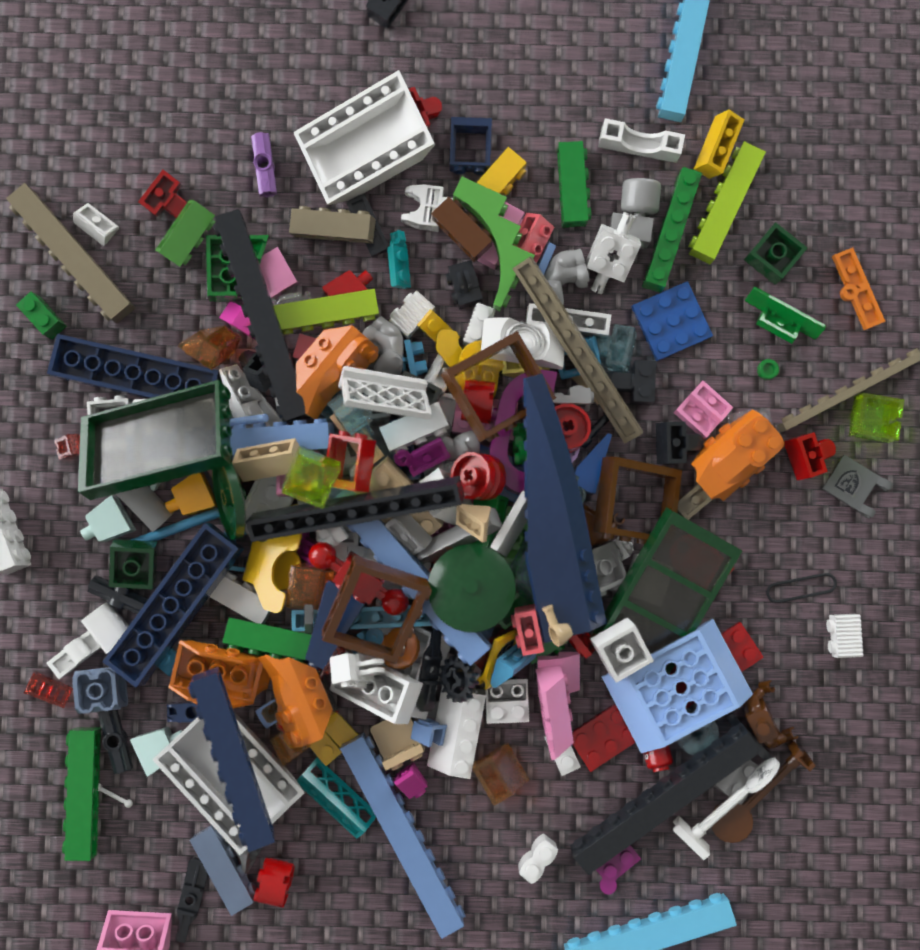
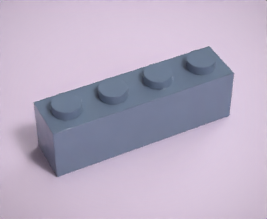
M212 825L195 834L189 841L230 915L232 916L254 903V895L257 888L253 882L248 880L247 873L242 871L241 863L236 858L237 854L234 848L228 844Z

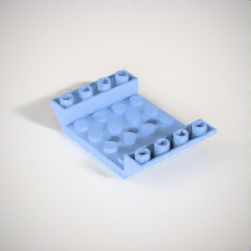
M713 619L699 625L695 631L651 653L654 662L616 683L609 673L602 676L641 753L663 748L741 707L753 695ZM671 662L676 665L675 673L667 674L665 671L666 665ZM679 682L686 684V691L682 694L677 693L675 690L676 684ZM690 701L696 703V710L692 713L686 711V704Z

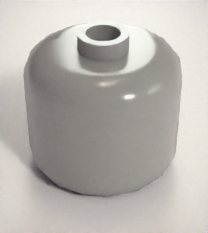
M647 178L625 180L622 186V211L642 217L656 214L660 206L661 183Z

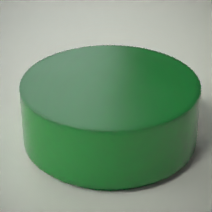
M772 359L763 360L757 366V374L763 380H771L779 373V366Z

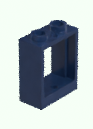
M451 117L450 172L455 174L474 172L476 175H484L490 168L492 118ZM456 133L486 134L485 163L455 162Z

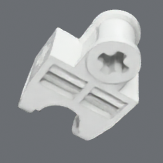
M425 184L407 186L405 188V195L418 201L420 207L416 211L410 212V214H402L401 222L420 230L439 232V226L432 220L431 213L448 198L444 197V187Z

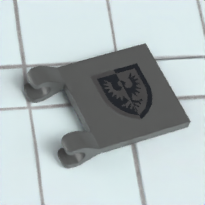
M844 454L822 489L869 519L875 515L876 511L863 504L875 485L883 491H888L893 487V483L878 476Z

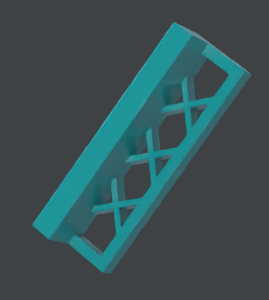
M318 757L296 780L308 795L356 839L366 832L376 818L371 806L331 769L325 766ZM315 765L322 771L323 778H317L310 772ZM328 782L336 783L338 792H332L328 789ZM343 796H350L353 799L354 806H347L344 803ZM359 810H365L371 816L366 823L360 818Z

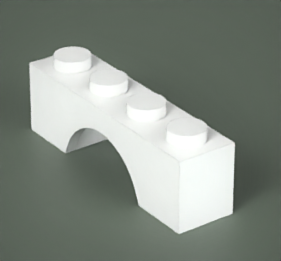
M605 118L598 147L677 163L682 153L685 134L670 131L656 134L641 133L629 128L625 122Z

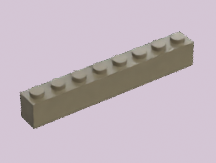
M24 183L6 198L11 204L9 206L11 211L16 216H22L24 226L29 231H35L37 241L42 246H48L50 256L55 261H61L63 271L68 276H74L76 286L81 291H87L89 294L87 298L94 306H100L102 309L100 313L107 321L112 320L118 324L135 309L134 305L32 188Z

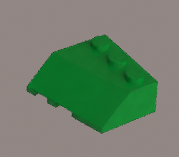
M206 235L207 296L209 302H231L242 299V297L238 298L234 285H237L235 276L231 277L227 265L230 262L228 256L224 257L220 245L223 244L221 236L217 237V235ZM249 235L260 265L269 235Z

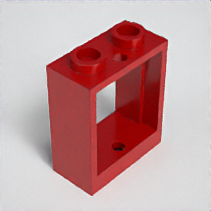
M340 430L339 435L330 434L322 485L355 492H369L376 440H370L368 435L355 433V437H352V432ZM347 442L359 444L354 480L342 478Z

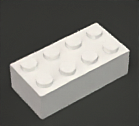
M0 489V575H7L30 566L31 555L23 544V534L17 528L15 523L17 520L16 515L10 509L8 504L9 497L3 489Z
M344 650V651H343V654H347V653L353 654L352 651H348V650ZM385 664L374 667L385 668V673L375 675V682L368 683L366 688H342L341 684H331L329 690L393 724L409 723L423 683Z

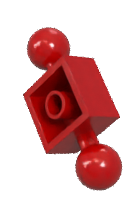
M318 542L311 547L308 556L310 563L315 568H331L337 572L333 582L340 589L353 556L359 555L350 551L345 560L342 561L336 557V551L331 544ZM361 572L352 593L357 601L363 604L366 602L370 605L374 597L381 600L384 611L393 616L401 615L407 610L409 598L401 589L392 588L388 590L382 586L385 580Z

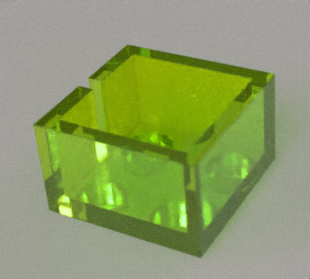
M868 393L854 396L849 436L886 443L899 441L901 422L897 421L889 424V421L902 418L904 399Z
M299 446L283 481L281 493L323 509L331 493V487L333 488L341 471L340 462Z

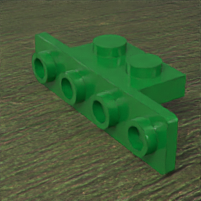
M753 287L745 299V302L762 311L756 325L791 344L796 340L799 331L813 339H817L826 328L825 324L757 287Z

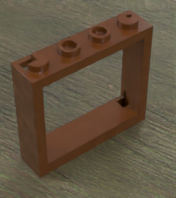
M518 331L446 369L441 374L479 442L485 439L490 442L499 437L498 432L502 429L507 432L517 426L516 421L522 419L524 422L526 409L486 431L455 377L511 347L527 377L542 374ZM545 379V382L547 384L548 390L553 401L554 399H556V396Z
M615 456L602 457L593 533L603 534L602 538L614 539V536H618L619 541L631 542V539H636L637 544L644 545L650 534L611 528L618 470L622 469L665 478L661 515L666 507L675 513L678 512L682 470ZM671 524L659 547L665 548V544H674L676 526Z
M354 555L322 628V641L397 663L399 657L404 655L407 639L413 635L416 619L419 620L422 615L424 601H428L431 595L428 579ZM361 572L417 591L392 648L336 631Z

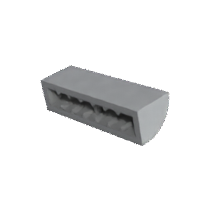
M117 453L102 463L101 479L104 482L135 475L132 468ZM149 486L116 494L152 532L174 514V512H168L165 503Z
M491 508L487 536L500 530L502 527L496 508ZM456 525L432 537L430 544L426 549L418 553V557L421 561L432 563L450 549L460 545L471 544L478 539Z

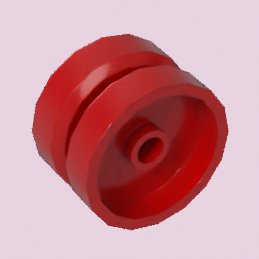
M563 403L555 406L569 453H573L588 439L591 432V421L588 414L581 407L572 403Z
M464 453L455 460L451 469L450 477L460 476L465 495L464 499L492 500L502 492L506 484V471L503 463L499 458L490 454Z

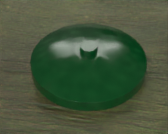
M231 463V465L212 470V483L222 526L229 539L235 540L242 538L245 531L246 492L242 488L237 472Z
M465 544L450 549L437 560L429 575L428 582L431 589L429 601L434 612L445 624L459 631L480 632L494 627L508 614L515 598V579L509 564L499 553L483 545Z

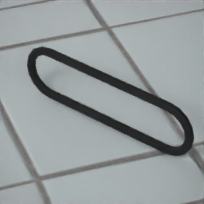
M830 573L811 575L770 584L766 590V595L771 602L782 603L831 593L836 589L837 581ZM822 576H829L834 581L833 587L827 591L781 600H774L769 594L770 589L777 585Z

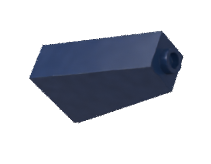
M328 580L325 585L305 657L306 660L310 661L308 665L316 668L318 671L320 668L325 670L328 667L330 657H334L340 647L322 641V628L339 591L335 586L336 583ZM352 594L336 631L348 634L366 602L364 604L360 603Z

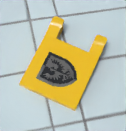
M517 628L494 639L484 674L477 679L479 685L485 682V690L492 687L490 682L496 659L516 644Z

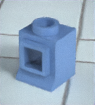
M426 718V720L419 719L414 721L411 739L427 747H431L432 742L443 746L447 725H439V722L430 718Z

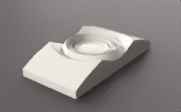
M512 318L484 319L481 350L518 331L538 366L563 369L564 348L548 324H526ZM511 347L489 358L519 363Z

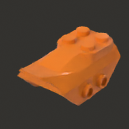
M353 325L323 330L296 363V392L303 398L305 413L313 419H318L332 397L341 390L338 384L343 366L367 369L378 358V347Z
M753 409L731 424L723 425L719 429L720 433L715 438L711 437L704 442L703 445L705 447L699 451L691 463L697 473L696 482L711 499L720 498L722 501L726 500L739 487L743 488L746 486L753 474L763 471L764 465L784 448L785 443L779 432L764 416Z
M180 640L169 689L186 700L197 704L196 698H191L188 688L193 675L219 667L232 708L253 705L255 697L268 689L270 677L258 659L260 656L242 653L235 648L222 649L214 644Z
M267 654L258 657L272 680L273 693L278 706L275 717L279 725H282L285 733L283 736L285 742L296 748L321 740L333 708L316 668L289 657L281 660L270 657Z

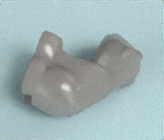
M581 249L566 250L556 254L550 260L544 274L563 305L562 285L565 283H575L578 288L588 287L589 273Z
M380 316L362 332L365 337L378 347V354L381 355L373 367L374 371L400 375L403 370L402 358L404 354L402 333L396 325Z
M447 421L450 428L446 429V434L439 436L451 456L446 460L457 459L460 455L467 452H480V442L473 430L461 433L453 439L449 437L452 426ZM435 435L428 437V441L424 444L419 445V447H422L423 445L439 437H435Z

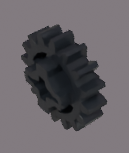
M458 655L445 659V665L440 666L443 672L439 674V677L442 678L439 685L444 687L442 693L447 692L446 698L452 699L453 703L467 702L468 699H473V693H477L475 685H479V682L476 680L479 673H474L476 666H470L468 663L465 664Z

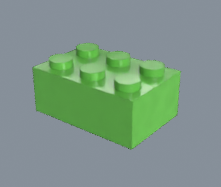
M189 200L155 251L179 267L182 264L186 265L192 257L189 253L193 247L198 248L203 241L201 235L204 231H209L215 223L213 220L215 215L195 200Z

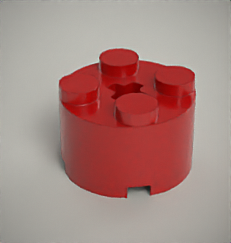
M465 380L464 394L481 423L490 424L495 382ZM461 413V420L468 422L464 414Z
M266 857L263 869H260L257 882H260V885L255 891L254 901L284 908L289 895L287 893L293 880L294 863Z

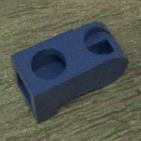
M192 701L167 704V722H193L198 717L196 712L197 704H194Z

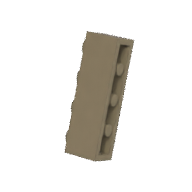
M299 206V209L292 208L289 233L299 238L373 244L376 219L367 211H358L356 214L350 213L349 210L345 209L331 212L328 208L311 210L310 207Z

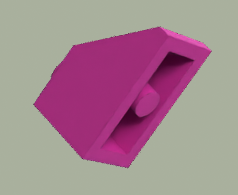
M232 301L229 302L219 318L252 338L248 326L251 325L249 317L245 318L240 305Z
M414 762L398 772L394 780L395 785L409 799L414 796L418 798L423 795L428 784Z

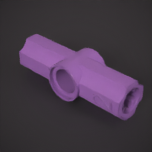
M259 132L251 136L254 153L253 163L256 168L259 196L273 197L277 195L270 136L268 133ZM262 163H269L267 167L260 168V165Z

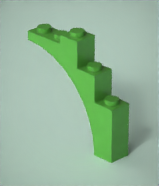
M461 177L453 194V201L455 199L458 200L465 209L481 222L492 236L491 239L495 245L500 266L499 289L493 303V308L500 312L502 307H507L511 296L508 295L511 288L515 289L519 282V278L512 268L530 256L534 259L535 255L514 246L518 245L522 234L519 233L521 226L503 218L509 206L506 205L507 197L465 177Z

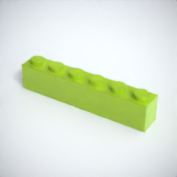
M745 141L740 148L736 146L731 155V158L734 160L731 165L728 164L722 174L725 179L723 183H718L714 194H716L715 200H710L705 210L708 214L706 218L702 217L697 226V229L700 231L697 236L694 235L688 245L691 248L689 255L708 264L715 260L766 151Z
M375 289L273 305L283 335H291L293 330L299 329L302 332L313 331L314 327L322 326V329L335 327V323L341 322L343 325L355 324V320L363 319V322L376 320L375 317L379 316Z

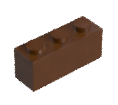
M448 197L431 213L432 220L475 263L492 247V236L485 228L482 230L477 225V220L471 214L467 215L463 211L464 208L458 200L455 199L453 201Z

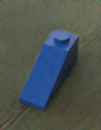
M608 433L574 469L579 491L591 495L595 494L601 473L602 457H606L612 434Z

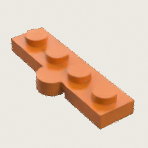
M852 247L833 255L832 259L844 284V287L840 290V297L844 301H851L863 330L884 323L885 319L854 248Z

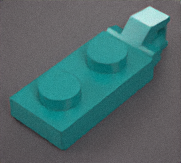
M397 230L390 233V246L387 247L390 282L392 287L408 289L411 288L408 250L405 243L406 237L404 231Z

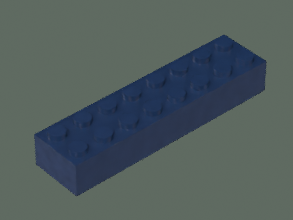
M61 334L56 336L47 371L48 375L58 379L146 399L216 380L221 381L219 370Z
M204 523L103 660V663L137 688L145 685L245 548L235 540L229 539L227 534L215 525Z
M219 667L193 675L190 686H188L191 698H196L197 700L196 712L199 720H204L203 733L205 739L212 743L210 753L213 762L218 761L219 770L217 773L221 784H226V791L224 793L228 805H233L232 818L235 826L240 825L239 838L243 847L247 846L248 852L275 842L274 828Z

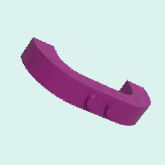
M541 370L554 392L557 372ZM522 373L514 378L505 388L498 407L493 408L491 420L495 421L494 426L515 414L517 402L523 397V378L527 377L526 373ZM502 429L498 432L499 437L490 442L489 454L499 458L505 467L506 484L504 488L520 495L524 491V472L517 470L510 463L507 450L511 430L506 432Z

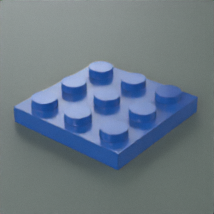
M688 281L631 307L656 362L713 337Z

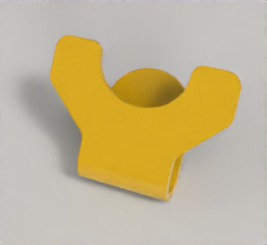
M442 329L437 334L436 351L450 368L481 351L482 341L471 342L462 350L458 341V333L453 330ZM487 359L455 378L463 392L465 380L495 382L494 398L498 386L499 372L504 368V364L501 360Z
M302 533L272 538L265 542L255 541L251 544L242 580L254 585L261 605L267 611L280 613L283 610L286 594L279 589L289 591L300 577L302 565L296 551L299 548Z

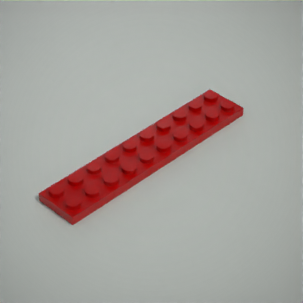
M737 622L721 633L741 672L764 658L741 622ZM676 665L674 666L670 674L675 673ZM684 682L677 683L675 687L676 692L679 694L686 691V684ZM688 702L686 704V709L693 705L695 702ZM615 703L572 731L573 746L590 772L635 743Z

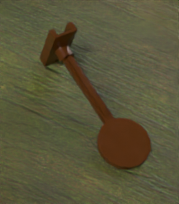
M794 740L786 743L792 754L778 769L772 780L761 790L753 793L742 805L737 804L711 827L719 839L724 842L736 843L747 838L753 827L750 810L800 764L808 771H811L816 766L805 750L801 751ZM724 802L718 804L713 811H715Z

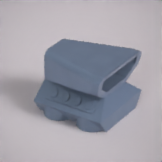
M110 667L74 672L72 678L74 704L78 714L117 710L128 705L127 682Z

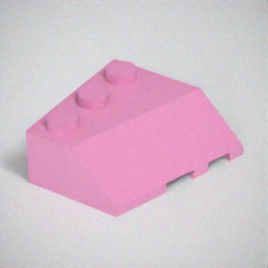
M561 665L535 669L542 723L551 760H556L574 743L571 721H573L571 708H568L571 700L569 691H566L565 686H569L567 673L562 672Z

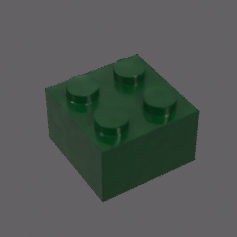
M775 222L746 256L744 261L776 285L807 250V247Z
M115 539L110 546L109 587L153 589L156 582L158 542Z

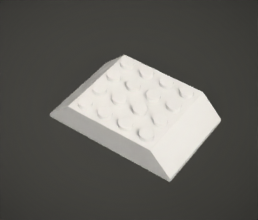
M399 70L293 132L328 205L349 201L364 194L422 161L435 145Z
M234 712L273 824L305 792L291 772ZM197 717L152 760L234 850L241 855L247 849V846L243 847L239 838L240 825L235 826L232 818L233 805H228L224 793L226 791V784H221L217 773L219 764L218 761L213 762L210 753L212 743L211 741H206L203 733L204 720H199Z

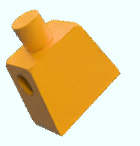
M204 472L190 475L171 489L174 498L165 502L169 513L180 509L184 516H190L217 507L214 493Z

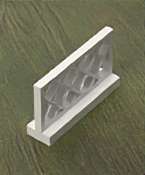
M343 366L338 385L339 389H342L344 406L431 419L432 412L426 394L427 380Z

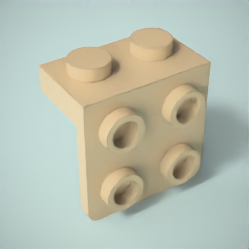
M411 718L408 724H393L388 720H384L371 727L370 731L383 757L382 764L385 770L391 768L394 771L403 766L402 762L408 759L414 761L423 756L422 753L425 750V746L411 739L414 724Z

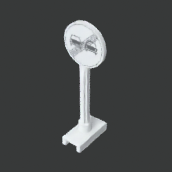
M775 758L764 761L752 772L743 788L737 790L700 824L697 823L691 828L678 816L673 820V823L676 825L673 831L705 860L710 855V846L702 838L706 831L743 800L747 793H755L765 787L777 773L780 763Z

